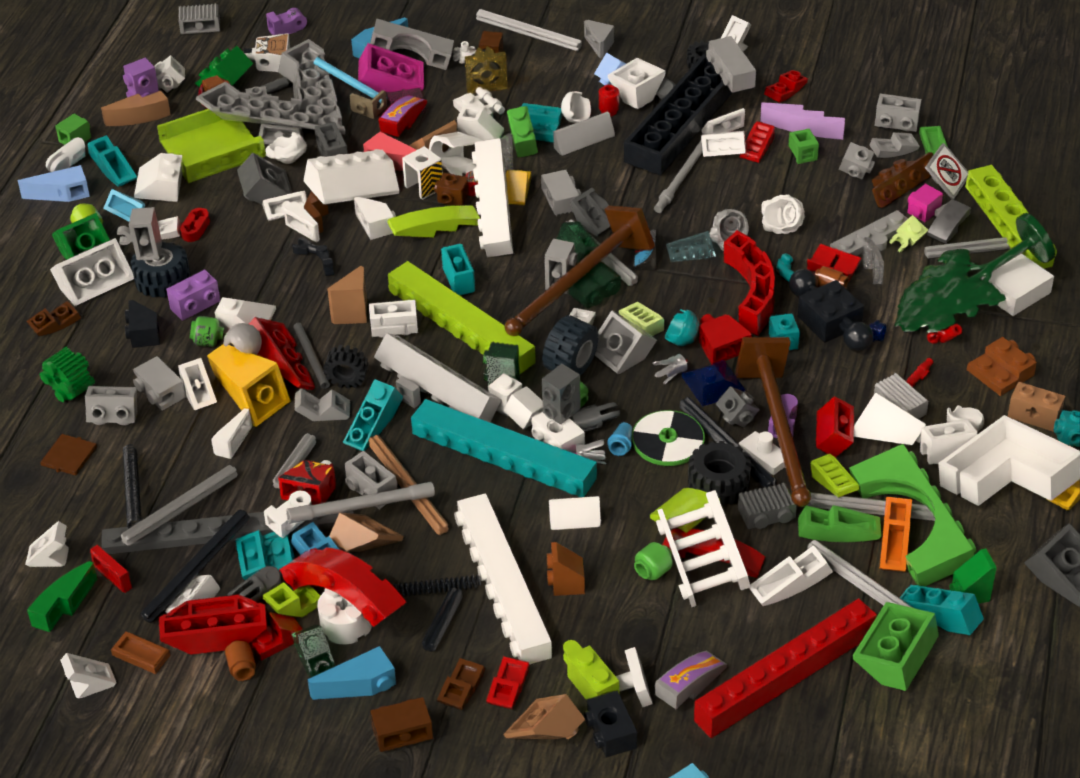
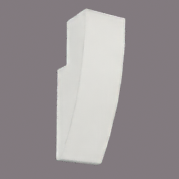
M813 545L793 560L789 556L753 582L749 589L761 605L766 606L806 590L833 573V571Z

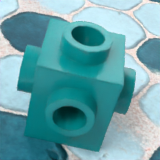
M1062 410L1059 419H1056L1054 423V433H1056L1058 441L1071 447H1080V411Z

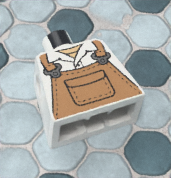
M289 34L258 37L255 48H244V54L250 60L256 61L257 70L278 72L282 52L290 49Z

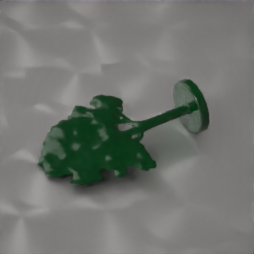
M1023 213L1016 219V228L1022 242L986 264L978 265L970 262V251L967 249L945 251L937 260L938 262H944L943 265L925 266L919 280L912 282L904 290L898 305L899 310L894 326H901L904 332H913L920 327L928 325L927 333L938 332L956 322L954 318L956 313H966L967 317H974L979 310L977 305L989 304V306L1005 301V294H1001L992 283L988 282L992 272L1026 250H1029L1042 263L1053 260L1056 255L1055 249L1046 230L1031 214ZM981 270L971 277L967 276L968 271Z

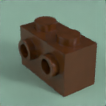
M423 697L408 699L401 703L370 710L372 728L380 752L433 739L432 722Z

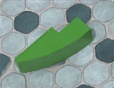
M806 505L798 517L799 537L828 542H861L877 540L881 537L880 517L833 505L830 511Z

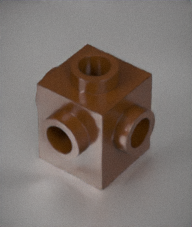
M443 173L440 180L436 181L434 187L438 203L463 206L469 195L468 177Z

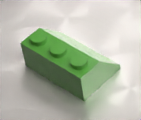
M886 602L854 652L853 660L881 685L906 691L939 637L935 613Z

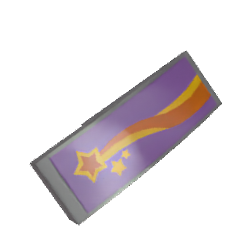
M707 650L694 654L675 665L655 682V695L677 709L689 697L694 699L727 668V664Z

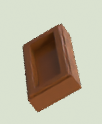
M127 631L111 649L112 656L154 674L159 671L171 656L169 649Z

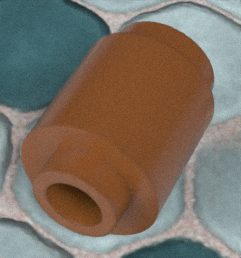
M822 266L821 269H817L815 272L818 279V288L835 280L847 288L849 277L845 276L843 272Z
M245 641L232 642L225 649L230 674L238 681H246L254 676L256 669L251 646Z

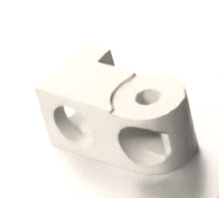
M296 491L291 494L289 500L277 509L271 505L264 510L265 524L283 539L304 522L289 524L286 509L311 505V496L305 491Z

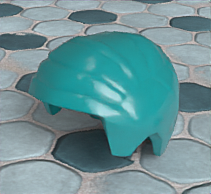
M680 309L683 313H677L674 316L665 334V339L677 346H685L696 340L699 332V320L691 310Z

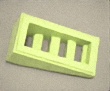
M639 302L619 310L621 316L638 325L651 336L664 331V319Z

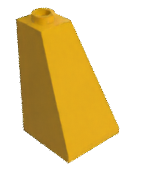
M224 344L207 355L214 375L241 410L244 408L249 409L253 426L257 427L291 401L276 362L252 353L240 352L230 345L225 347Z

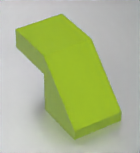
M284 582L263 595V599L278 614L304 617L318 608V600L320 598V595L310 585H305L292 591Z

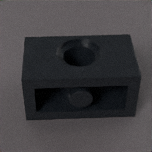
M618 690L587 699V711H584L585 722L588 727L593 728V738L596 747L602 748L605 757L637 749V731Z

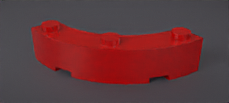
M736 230L724 241V263L736 269L746 279L750 287L748 295L738 306L739 324L758 336L769 322L774 309V269L766 252H762L756 246V242Z
M326 547L323 550H317V548H313L279 569L283 579L293 590L305 585H316L332 590L353 604L373 627L406 603L404 598L387 579L381 581L370 571L373 567L358 557L339 549Z

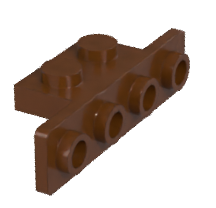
M928 152L916 161L897 160L893 163L892 167L881 170L879 175L872 179L874 186L872 192L878 208L885 207L931 176L925 167L933 157L932 152Z

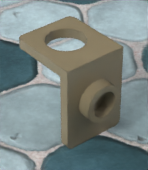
M382 90L372 100L351 93V110L375 119L387 107L386 91ZM382 99L381 105L377 109L378 101Z

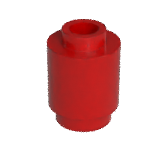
M605 85L599 89V110L601 114L609 112L610 116H614L619 110V89L617 87Z

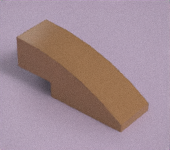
M162 91L145 97H141L138 93L101 107L106 126L146 123L171 115L168 98Z

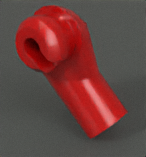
M954 324L938 332H929L927 340L932 344L937 342L946 343L960 335L962 328L960 325Z

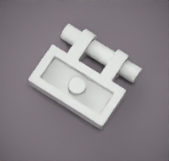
M482 87L476 89L477 96L468 93L453 100L454 107L459 112L463 105L483 108L492 117L495 112L503 114L505 111L502 103L497 98H493L492 94Z

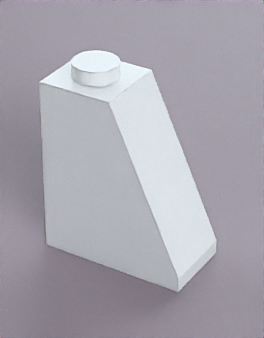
M875 393L854 425V437L913 445L915 441L920 443L921 430L926 424L880 394Z

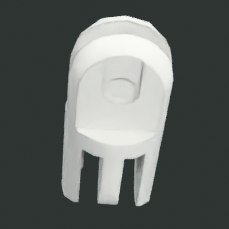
M79 137L74 138L52 154L46 162L47 170L54 172L67 169L84 158L85 143L83 139Z

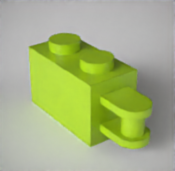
M568 640L564 643L563 659L567 664L568 678L586 700L616 690L619 692L620 681L590 645L582 648L574 640Z

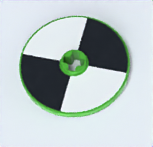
M671 410L657 411L644 416L635 424L632 431V444L635 451L643 459L663 466H675L689 462L690 455H692L695 449H699L700 445L704 444L705 439L703 428L698 421L685 413Z

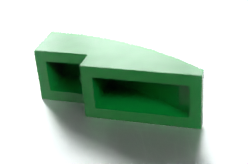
M88 561L74 568L52 583L36 598L27 609L32 627L50 632L63 613L73 616L98 580L94 562Z

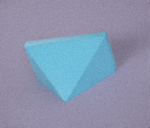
M111 189L103 209L130 221L132 209L144 208L145 204L139 199Z

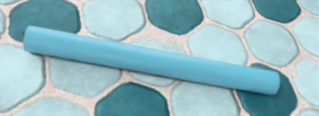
M319 57L314 60L313 64L369 97L374 98L379 94V92Z

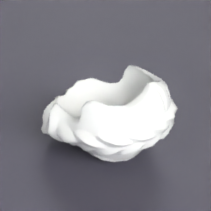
M292 132L290 138L278 137L272 144H269L266 148V156L282 163L290 164L306 152L307 144L301 135Z
M789 194L779 195L762 203V224L765 231L776 234H789L790 232H795L802 225L805 218L803 204Z

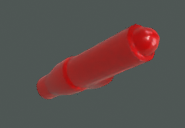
M927 358L909 376L906 382L913 387L920 379L923 380L929 374V369L934 363L933 360Z

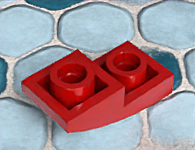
M791 70L781 74L779 82L767 86L764 95L781 103L797 93L808 82V78L802 76L798 71Z

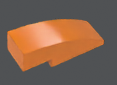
M886 497L880 569L906 572L905 556L908 552L912 499Z

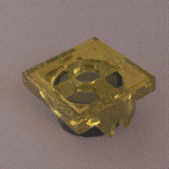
M486 47V50L478 48L472 56H465L467 94L476 93L478 87L488 91L508 89L505 52L494 53L491 48Z

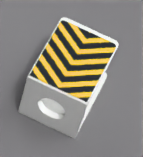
M425 146L402 157L404 186L409 188L419 183V195L422 200L435 194V183L437 180H440L443 174L442 159Z

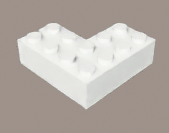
M1004 415L939 462L940 486L956 495L961 493L962 498L978 506L1011 481L1052 501L1080 479V451Z

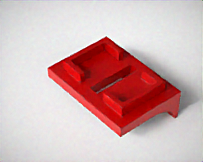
M820 244L813 257L807 259V269L816 272L817 269L825 266L843 272L845 276L849 277L850 281L861 262V257ZM839 257L834 267H831L835 258Z

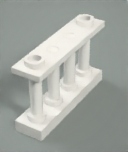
M715 490L706 493L708 503L704 504V507L668 520L665 518L663 509L657 510L660 520L656 521L660 535L666 534L683 584L679 585L684 600L689 598L691 607L697 606L694 593L729 581L733 583L738 582L740 590L751 587ZM705 517L709 519L714 518L716 524L712 525V528L676 541L673 540L670 529ZM713 538L717 540L722 539L724 545L720 546L719 550L681 562L678 550ZM722 559L724 561L730 560L732 567L728 568V571L689 584L685 572Z

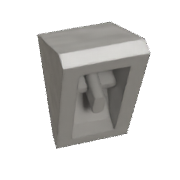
M585 20L584 37L599 58H604L614 43V26Z

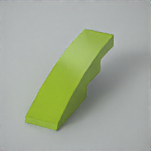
M444 206L409 212L390 218L387 223L394 236L434 238L436 231H456L458 225H478L480 217L473 206Z

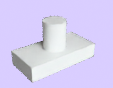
M744 131L701 135L703 157L746 153Z
M755 431L739 442V445L772 475L785 468L781 450L773 444V435L771 433L761 432L759 434Z
M635 647L627 649L625 653L630 672L616 676L620 681L619 692L635 687L642 707L651 705L653 703L641 660Z

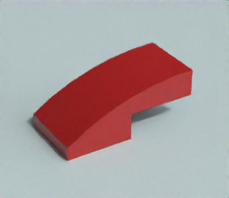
M503 656L497 677L493 678L486 702L513 709L530 668L529 662Z

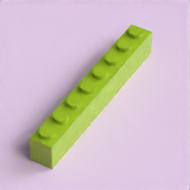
M409 261L388 273V288L393 295L398 296L404 301L415 300L416 309L425 317L432 319L440 327L451 332L456 338L467 343L472 349L483 354L488 360L499 365L504 371H508L517 377L536 363L535 346L519 335H508L503 324Z

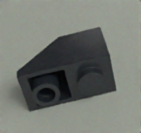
M129 300V310H125L126 324L129 323V325H125L126 339H131L132 348L160 345L157 313L134 300Z

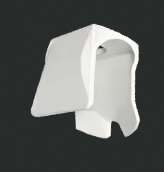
M461 132L434 135L431 139L429 150L442 159V167L447 169L449 173L462 176L463 173L467 174L473 171V168H477V164H474L472 159L464 157V146L473 145L475 142L483 140ZM443 143L449 146L446 152L442 151Z

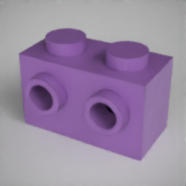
M146 58L123 66L125 72L123 79L128 88L126 92L127 98L138 93L141 97H145L159 91L155 67Z
M206 270L166 289L170 309L182 321L220 302L217 280Z

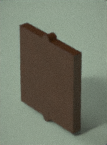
M61 434L41 460V466L55 469L56 472L62 471L76 476L97 448V444L82 440L81 437L75 438Z

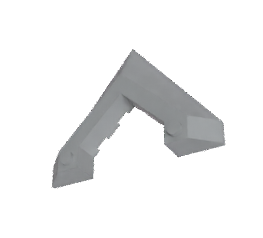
M309 39L281 54L278 73L293 82L294 98H291V101L278 100V96L262 95L261 98L249 97V93L240 92L227 82L196 97L198 102L224 120L315 130V126L335 122L340 133L345 135V128L342 126V117L339 106H337L332 79H330L327 71L313 64L317 57L325 61L324 49Z

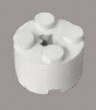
M325 588V592H323L318 600V614L322 633L327 635L330 641L337 644H352L357 642L358 638L365 634L366 636L372 628L371 623L348 600Z

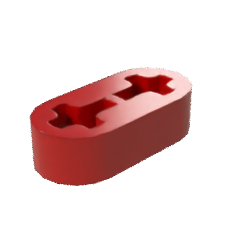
M195 208L188 214L180 227L181 236L184 241L194 242L200 239L210 223L207 209Z

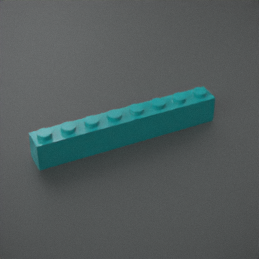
M425 399L411 417L412 434L502 467L505 470L521 474L526 478L537 480L548 486L561 489L569 494L584 497L597 479L596 461Z

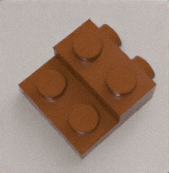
M1001 337L986 346L983 355L969 362L967 371L999 396H1002L1015 388L1018 382L1023 383L1033 377L1037 362L1031 353L1025 354L1022 352L1014 340L1008 341Z

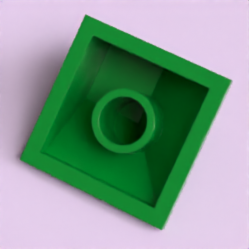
M97 213L62 227L52 234L62 256L66 260L110 241Z

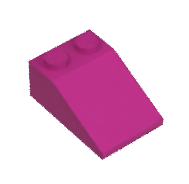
M368 43L359 59L358 81L377 92L382 90L386 92L422 91L424 89V62Z

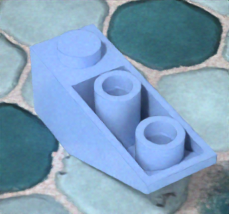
M81 165L18 180L22 199L70 202L90 197Z

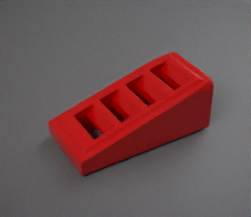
M757 121L745 142L746 153L740 154L739 157L759 163L774 140L775 127Z

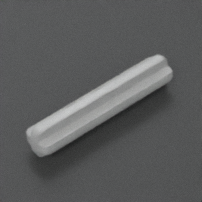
M307 433L300 440L274 477L273 486L275 488H279V476L304 461L316 444V437Z

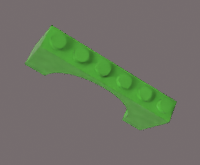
M904 444L849 467L852 478L859 484L857 491L862 498L882 494L904 495L926 505L932 512L935 524L931 534L919 548L905 556L908 572L918 586L925 587L954 574L955 570L977 552L973 541L970 538L966 539L964 536V529L958 520L954 521L952 518L953 515L947 503L943 504L940 500L941 496L937 487L930 485L925 469L918 467L915 454L912 451L908 452Z

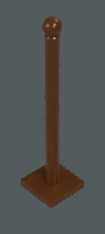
M610 205L604 210L613 234L529 304L515 318L508 319L504 326L506 333L510 336H518L527 324L617 247L652 250L655 244L642 208Z
M743 337L735 371L736 378H761L792 490L791 499L796 506L804 507L810 503L811 493L805 484L776 378L783 377L791 343L789 337Z

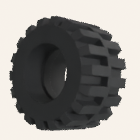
M711 441L708 442V445H700L699 449H695L692 455H690L688 487L707 493L715 490L718 498H720L721 506H725L727 503L729 505L735 504V500H739L741 492H748L751 460L747 452H743L740 446L735 447V444L730 442L726 444L724 441H719V443Z

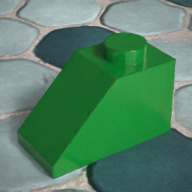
M986 548L981 549L954 571L953 580L949 586L951 591L975 594L978 604L990 601L997 568Z

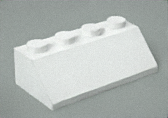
M375 149L367 152L307 159L304 182L323 204L351 201L355 197L372 198L399 194L393 161L383 150Z

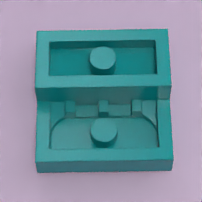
M523 103L521 107L527 106L535 139L554 142V131L559 129L563 115L561 108Z
M257 530L235 539L241 574L244 580H247L263 567L274 566L279 570L295 559L290 533L282 539L275 532L262 536L260 531Z

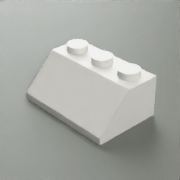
M116 238L56 264L50 269L60 290L74 306L134 279L133 272Z

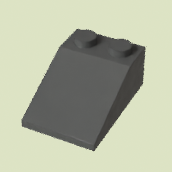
M1069 523L1054 533L1024 564L1043 584L1080 607V534Z

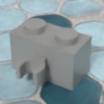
M155 207L132 209L129 227H118L117 235H125V237H120V245H128L130 242H133L137 260H159L162 239Z

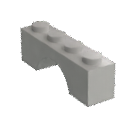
M376 19L370 44L390 51L395 49L412 50L420 54L425 59L427 65L447 70L454 40Z

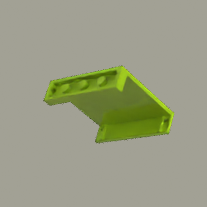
M209 109L157 126L160 143L168 154L182 155V175L188 183L240 166L252 153L262 158L266 157L264 140L261 136L253 137L242 121L224 120Z

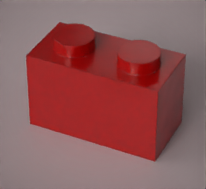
M834 396L817 411L816 448L836 458L854 443V406Z

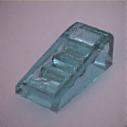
M709 231L666 244L671 262L716 256Z

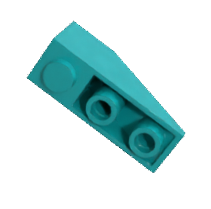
M374 379L343 444L365 452L369 447V438L379 435L393 419L403 399L401 393L395 387Z
M910 585L899 597L915 609L935 613L937 625L948 632L971 635L984 620L975 594Z

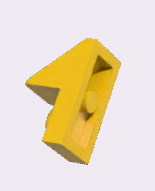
M507 170L508 203L525 205L531 182V171Z

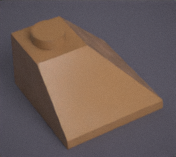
M340 512L329 535L337 547L347 553L350 551L361 552L400 542L404 537L367 515Z
M567 694L539 698L527 708L503 735L511 739H569L578 733V727L585 718Z

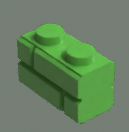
M527 106L509 109L507 116L517 157L538 153Z

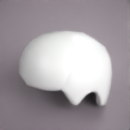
M569 92L562 100V114L571 123H577L590 118V101L588 98L581 96L582 92Z
M959 405L953 412H951L950 408L947 409V423L968 419L977 432L984 426V416L978 409L971 407L962 408Z

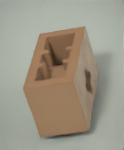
M1018 382L1011 396L1008 417L1054 432V423L1061 415L1065 396Z

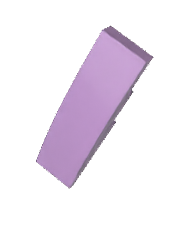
M761 104L760 122L791 132L810 129L816 137L843 140L845 118L824 117V111L803 110V105Z

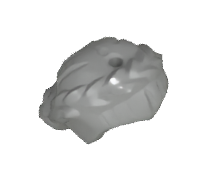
M725 209L717 212L710 231L711 240L718 243L720 249L724 251V241L736 230L748 235L749 226L746 216L741 211L735 209Z

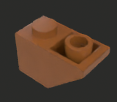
M551 542V553H547V569L552 570H547L548 586L553 585L554 596L585 594L583 558L559 543Z

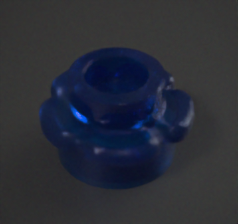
M876 320L869 325L873 331L872 342H875V340L882 342L886 334V324Z

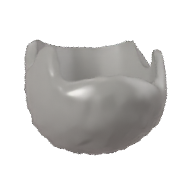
M238 323L231 327L224 336V346L227 347L228 344L232 343L240 352L257 355L261 348L262 339L259 331L253 325Z

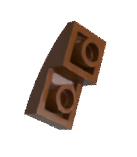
M66 301L50 313L44 308L27 320V323L38 336H43L64 329L81 319L74 307Z

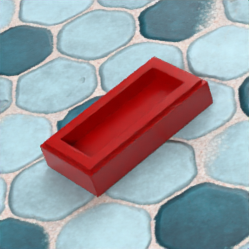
M96 545L90 549L94 566L122 592L126 593L132 589L129 573L100 546Z

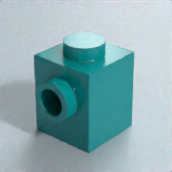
M793 314L770 316L769 336L789 337L791 342L789 350L798 349L800 332Z

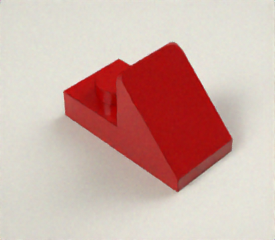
M272 612L268 613L270 626L249 643L261 661L307 638V634L294 617Z

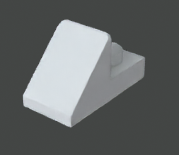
M732 15L721 38L732 36L741 50L744 51L748 46L743 41L751 24Z
M58 521L29 546L25 565L29 567L64 566L69 547L64 545L66 542L65 532L67 526Z
M66 653L61 659L65 675L70 680L78 699L114 687L116 684L108 663Z

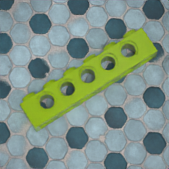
M993 165L969 170L965 187L1001 236L1007 238V244L1010 248H1013L1022 242L1016 228V219L1021 214L1028 213ZM1053 244L1054 249H1055V254H1057L1056 247H1055V245ZM1029 250L1022 253L1043 269L1053 266L1054 259L1047 263H1042Z

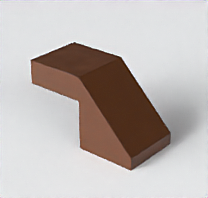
M311 190L304 209L318 223L319 233H322V216L329 214L328 204H323Z

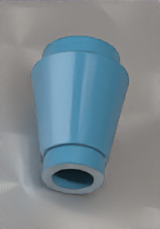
M623 422L619 424L609 437L607 444L612 454L622 456L630 451L632 426Z

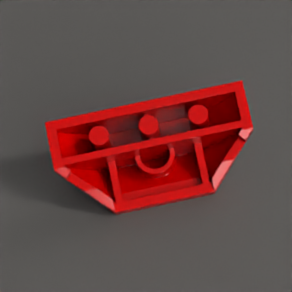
M241 595L185 601L172 609L167 615L164 614L159 617L160 641L190 655L225 651L226 647L234 641L250 643L267 629L265 604L257 603Z

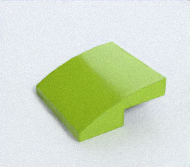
M683 488L651 513L650 519L655 522L660 520L657 511L659 509H663L666 520L704 507V504L708 503L707 492L694 488ZM705 518L677 528L687 533Z

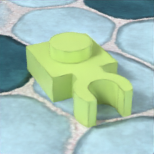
M912 215L896 230L897 234L892 237L889 243L900 242L901 247L898 251L902 252L908 246V243L913 246L921 239L928 229Z

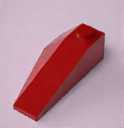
M254 317L249 324L259 331L262 339L261 348L257 356L276 362L282 377L296 387L313 390L315 386L307 368L300 363L303 358L294 349L297 345L295 339L284 323Z

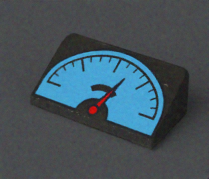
M656 229L650 231L655 244L652 250L634 249L633 270H656Z

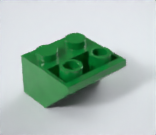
M237 45L231 50L227 48L219 55L221 58L216 56L209 63V66L198 74L200 79L195 84L200 87L202 80L218 76L228 80L232 86L249 69L253 62Z

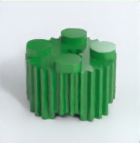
M64 347L45 360L42 364L43 371L39 374L45 384L52 386V389L55 390L56 398L61 402L73 400L87 390L88 386L95 384L94 377H91L89 371H87L89 366L88 360L82 356V353H72L70 348Z

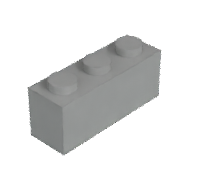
M729 36L709 41V48L706 51L707 59L713 64L716 73L722 77L724 85H727L732 93L754 88L756 70L733 37Z

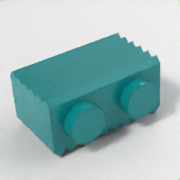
M463 244L443 247L441 249L442 267L452 291L458 295L474 292V270Z

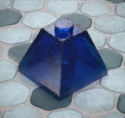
M724 360L682 373V378L702 407L716 403L730 386L743 392L745 391V388Z

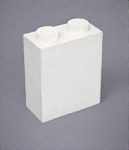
M1020 254L994 270L988 282L992 283L1001 294H1005V301L999 302L998 306L1014 316L1050 294L1054 276L1023 254Z

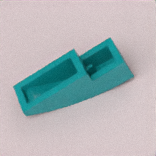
M107 135L88 143L89 155L104 175L116 186L119 187L137 179L136 174L119 148L112 144Z

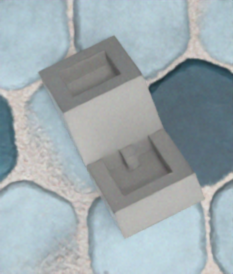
M301 388L295 393L294 410L312 421L347 420L350 417V400L334 390H330L321 399H318Z

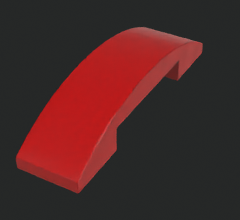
M680 529L670 530L674 541L705 531L691 529L685 533ZM665 537L662 545L667 546L671 551L667 537ZM713 538L678 550V554L682 558H685L687 552L702 556L719 550L720 546L724 544L722 539L717 540ZM734 539L747 575L758 578L765 562V556L754 548ZM724 559L719 560V561H722V562L731 564V563H730V560H727V561H724Z

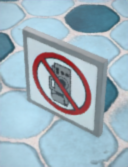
M944 143L941 144L925 169L951 199H954L967 181L968 171Z

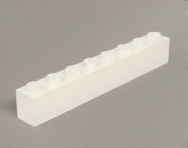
M486 493L457 501L458 511L454 513L458 527L462 526L463 528L462 535L465 544H470L471 546L470 555L473 563L477 562L479 565L477 570L480 580H485L486 582L485 589L488 599L494 600V612L497 619H502L503 623H501L505 638L509 637L511 640L510 649L513 657H518L520 661L529 662V664L551 659L552 647L550 637Z

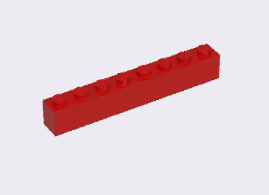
M858 598L697 699L694 708V722L710 738L715 737L860 644L876 619L877 614Z

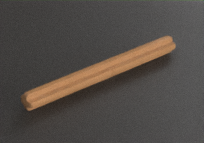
M379 435L369 438L370 448L387 470L396 476L397 483L401 488L417 484ZM428 498L411 500L438 535L448 532V523Z

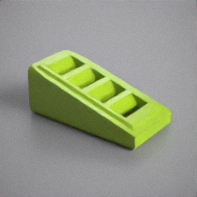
M831 454L811 461L812 478L838 498L859 489V484Z

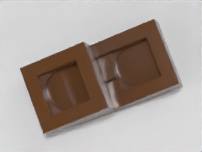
M459 658L452 676H447L437 702L462 710L480 683L485 672L484 666Z

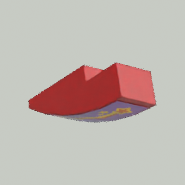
M407 95L395 101L378 119L380 132L399 137L404 129H410L426 106L427 100Z

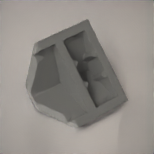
M590 188L570 201L577 223L585 230L598 236L611 227L604 210L609 204L595 192V189Z

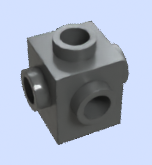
M732 386L728 388L716 403L724 413V420L732 426L737 424L745 428L759 411V408L753 403L755 399L752 395Z

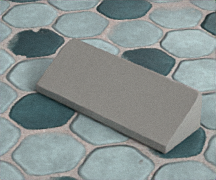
M605 112L555 130L554 149L560 155H566L614 137L615 131L610 113Z

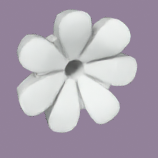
M464 41L461 43L460 48H454L453 60H459V63L462 64L466 63V60L469 62L470 57L477 50L473 46L469 47V43Z

